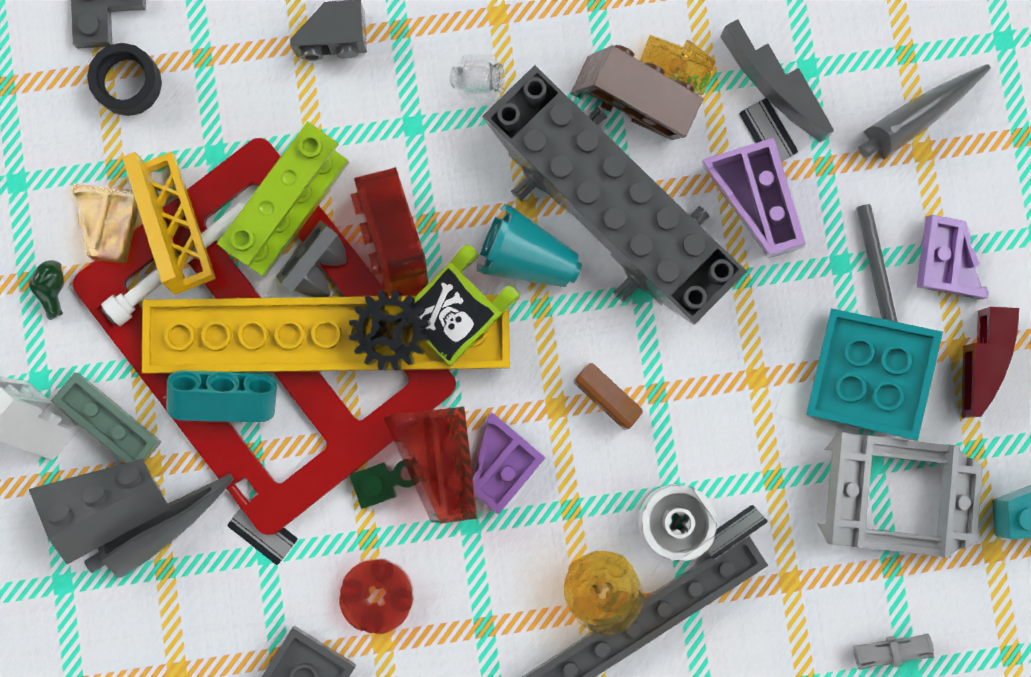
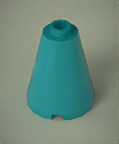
M502 205L500 210L506 213L502 219L495 217L480 252V255L486 257L484 265L477 263V272L485 275L566 287L569 282L575 283L582 268V263L578 262V254L512 206Z

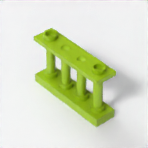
M307 121L217 242V245L265 278L350 163L348 159L335 151L339 143Z

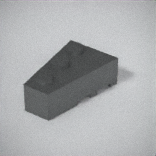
M143 459L29 489L46 535L66 564L75 561L170 509Z

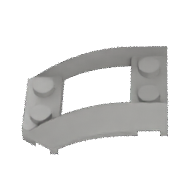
M838 432L824 449L832 451L825 524H817L827 544L951 558L953 552L960 548L966 549L977 542L983 467L973 458H968L961 452L960 446ZM872 456L943 464L937 537L866 529Z

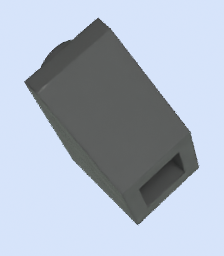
M361 0L324 2L290 39L291 48L296 57L315 61L322 59L323 55L337 54L339 58H355L358 56V53H367L365 10Z

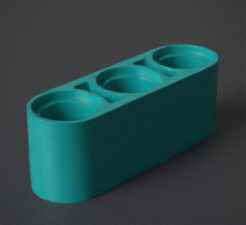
M177 371L172 373L167 379L166 410L170 417L185 421L266 422L273 418L275 414L277 382L272 376L263 373Z

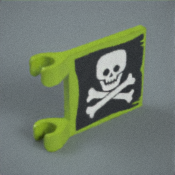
M469 244L464 245L453 259L415 297V302L412 306L413 308L418 306L425 308L426 311L420 316V319L428 320L431 323L427 328H423V334L431 337L430 341L426 342L450 366L520 298V294L509 285L491 302L462 274L479 256L478 252Z

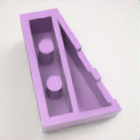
M774 138L702 160L704 169L768 258L804 248L806 242Z

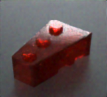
M396 167L354 178L356 193L350 194L355 215L362 214L364 222L359 223L364 245L371 244L373 253L368 254L373 274H379L383 290L387 292L388 296H392L394 290L402 292V296H417L428 285L426 260Z
M456 407L410 412L383 417L431 523L442 524L477 519L465 408Z

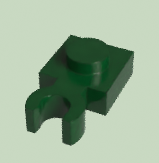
M412 460L400 461L396 464L394 470L390 472L386 462L350 474L361 509L397 497L394 488L396 485L405 488L416 485L419 482L418 478L405 480L401 475V471L405 466L413 464Z

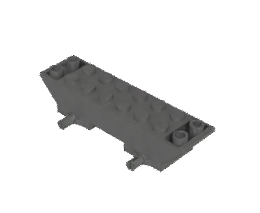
M534 65L483 115L485 122L507 149L509 156L522 168L525 178L511 190V193L522 202L533 189L542 190L559 205L562 204L611 252L610 255L623 267L628 277L613 291L615 296L618 297L628 288L619 298L623 303L639 288L648 292L660 305H666L695 325L747 271L700 226L710 217L706 211L695 220L704 210L701 206H698L691 215L687 214L598 127L607 118L604 111L601 113V108L596 107L587 116Z

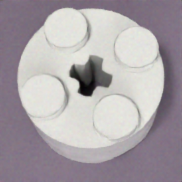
M671 484L654 490L644 500L638 513V524L643 540L654 552L670 560L689 561L701 556L712 545L717 527V514L711 501L702 492L689 486ZM673 514L685 516V519L681 522L684 527L681 531L676 528L670 529L669 527L673 522L671 518Z

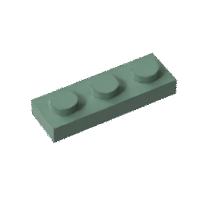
M74 372L51 400L125 463L143 459L145 462L162 442L80 373Z

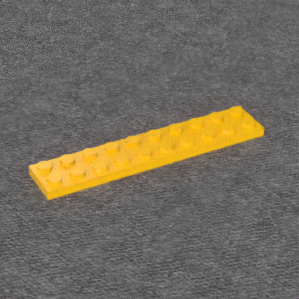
M498 295L485 296L493 302ZM371 296L376 301L379 300L378 296ZM365 297L143 300L142 373L169 374L177 371L309 372L379 370L378 360L372 365L365 364L364 361L367 353L355 354L354 350L360 343L359 341L349 340L350 335L357 333V328L349 325V320H359L360 315L354 309L356 306L364 309L368 306ZM397 306L384 307L393 316L403 310ZM509 309L452 366L426 341H421L419 346L424 349V355L414 352L412 356L415 364L408 365L403 360L401 361V370L510 369ZM371 318L368 322L367 334L371 332L373 322ZM387 323L385 325L387 331L383 335L394 338L393 329L397 326ZM412 327L408 331V343L411 342L413 336ZM388 345L376 349L382 355L390 356L396 354ZM391 363L388 364L386 370H393Z

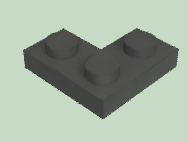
M71 0L73 45L77 49L112 45L111 12L146 10V0Z

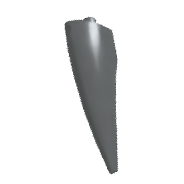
M983 65L933 88L863 131L869 140L858 147L860 154L864 158H868L878 151L881 157L886 159L922 133L954 106L990 70V65Z
M230 473L177 500L167 503L170 509L99 547V552L84 561L87 569L94 573L106 565L118 577L126 576L160 552L191 526L217 500L234 480V477Z

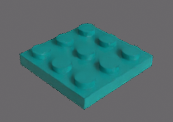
M831 308L806 415L918 441L943 331Z

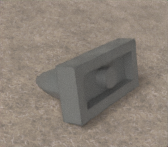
M320 220L276 275L280 284L291 292L295 290L310 297H329L330 291L327 280L315 263L319 262L329 266H340L347 263L346 250L342 241L338 238V234Z

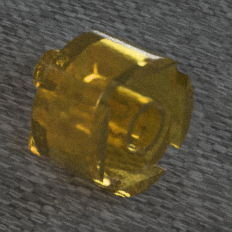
M595 551L574 560L568 568L564 582L565 601L577 620L590 631L599 635L619 634L626 631L638 615H640L644 607V589L633 566L624 556L610 551ZM609 588L610 590L606 592V598L600 599L598 594L602 593V589Z

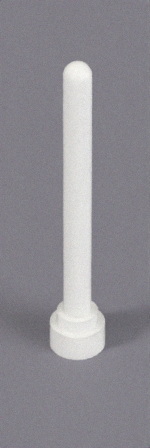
M246 203L237 204L201 233L206 248L226 232ZM189 256L186 264L190 262L193 258ZM156 269L125 295L122 293L118 296L112 295L101 304L115 323L122 326L132 318L131 313L136 310L134 306L162 284L158 270Z

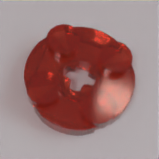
M385 558L365 560L354 566L344 577L339 596L340 609L347 622L355 629L375 634L388 633L400 626L407 618L414 602L413 585L410 577L402 567ZM375 586L376 589L383 588L386 591L383 597L384 605L380 606L377 602L372 604L368 602L367 598L371 595L370 587Z

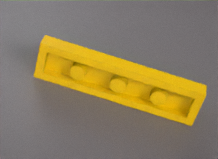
M171 151L147 162H144L136 152L123 156L122 159L161 283L174 295H177L216 279L176 156ZM169 166L171 174L165 185L155 183L151 173ZM169 195L179 198L181 202L175 216L166 214L163 211V206ZM179 225L190 229L191 232L185 247L174 244L172 239ZM189 256L200 260L203 271L185 278L183 268Z

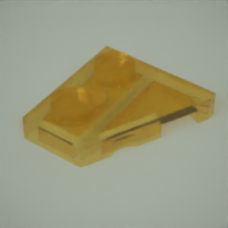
M72 184V195L77 198L80 212L77 214L78 222L84 232L82 240L86 255L92 260L126 264L139 211L133 191Z

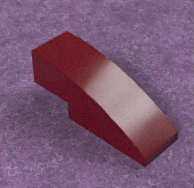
M987 307L978 310L977 343L963 346L962 418L982 417L995 398L1013 356L1018 333L1020 308Z

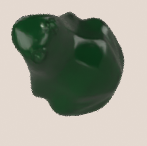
M55 260L41 263L29 280V287L42 304L49 320H53L63 314L58 295L64 285L62 264Z

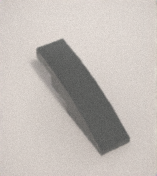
M738 19L725 26L720 36L739 67L763 96L791 122L817 141L822 142L834 132V129L800 69L797 68L785 74L769 44L755 50Z

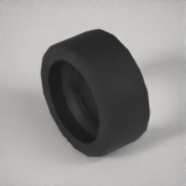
M126 43L108 45L97 52L89 65L87 79L91 93L99 103L115 114L125 116L141 114L152 107L160 95L162 86L160 70L152 58L135 45ZM120 61H135L141 65L145 72L143 87L138 94L130 99H115L105 88L106 74L112 66Z

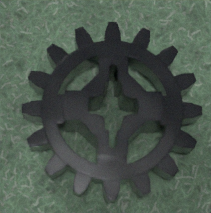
M380 290L378 293L379 300L376 301L371 296H366L365 301L368 306L365 309L358 306L355 307L354 310L360 317L359 320H349V325L357 328V333L350 335L349 340L359 341L360 345L356 347L354 352L357 355L367 353L364 361L365 364L372 365L378 360V370L386 371L388 364L391 363L393 370L399 371L401 370V361L403 360L408 365L415 364L412 356L414 352L424 355L425 351L419 345L421 341H430L431 337L423 334V328H427L431 323L428 320L420 319V316L426 311L424 307H412L415 302L414 297L409 295L402 301V292L394 290L391 298H389L386 291ZM397 306L402 308L404 312H399L393 316L384 307ZM371 318L373 321L371 332L367 334V326ZM387 323L397 326L393 329L394 338L383 335L387 331L385 326ZM413 326V336L411 342L408 343V331ZM388 345L396 354L386 356L378 353L376 349Z

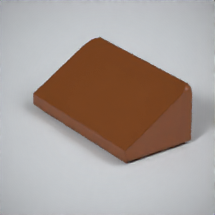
M589 363L573 380L574 384L623 430L630 429L643 413L642 408L593 363Z

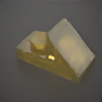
M652 35L649 36L640 59L644 64L652 63L661 67L665 71L664 75L673 81L680 80L690 84L695 89L694 93L701 96L704 94L716 62L687 39L684 47Z

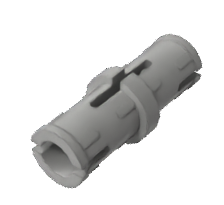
M928 633L900 639L891 636L886 637V641L853 646L855 661L859 670L889 664L892 667L901 666L902 662L934 658L933 643Z

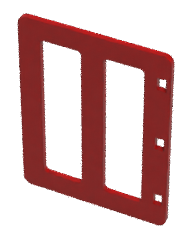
M263 138L252 139L187 189L201 233L207 229L206 221L209 217L251 185L260 186L281 157L269 141ZM175 198L163 207L164 213L175 216L181 204L180 199ZM318 205L297 233V236L303 242L320 220L338 234V238L342 241L346 250L347 263L340 266L319 264L345 297L378 296L380 290L386 291ZM141 224L81 270L73 280V288L166 410L167 379L172 373H142V307L137 303L134 306L136 310L131 313L132 318L122 326H119L117 323L113 325L101 310L103 308L101 304L110 296H118L120 293L125 295L129 292L126 287L127 281L154 261L144 226ZM179 225L172 238L174 244L185 247L191 235L190 229ZM217 240L206 248L216 279L204 284L216 299L262 298L227 252L217 245ZM193 258L188 262L196 274L203 271L200 260ZM403 370L408 376V384L367 417L358 420L319 371L273 372L327 442L325 450L283 483H277L230 422L172 419L218 479L230 473L232 474L234 480L226 488L259 532L265 535H272L283 529L349 477L350 474L358 470L448 399L456 390V380L449 370ZM244 478L248 480L258 493L250 502L235 485Z

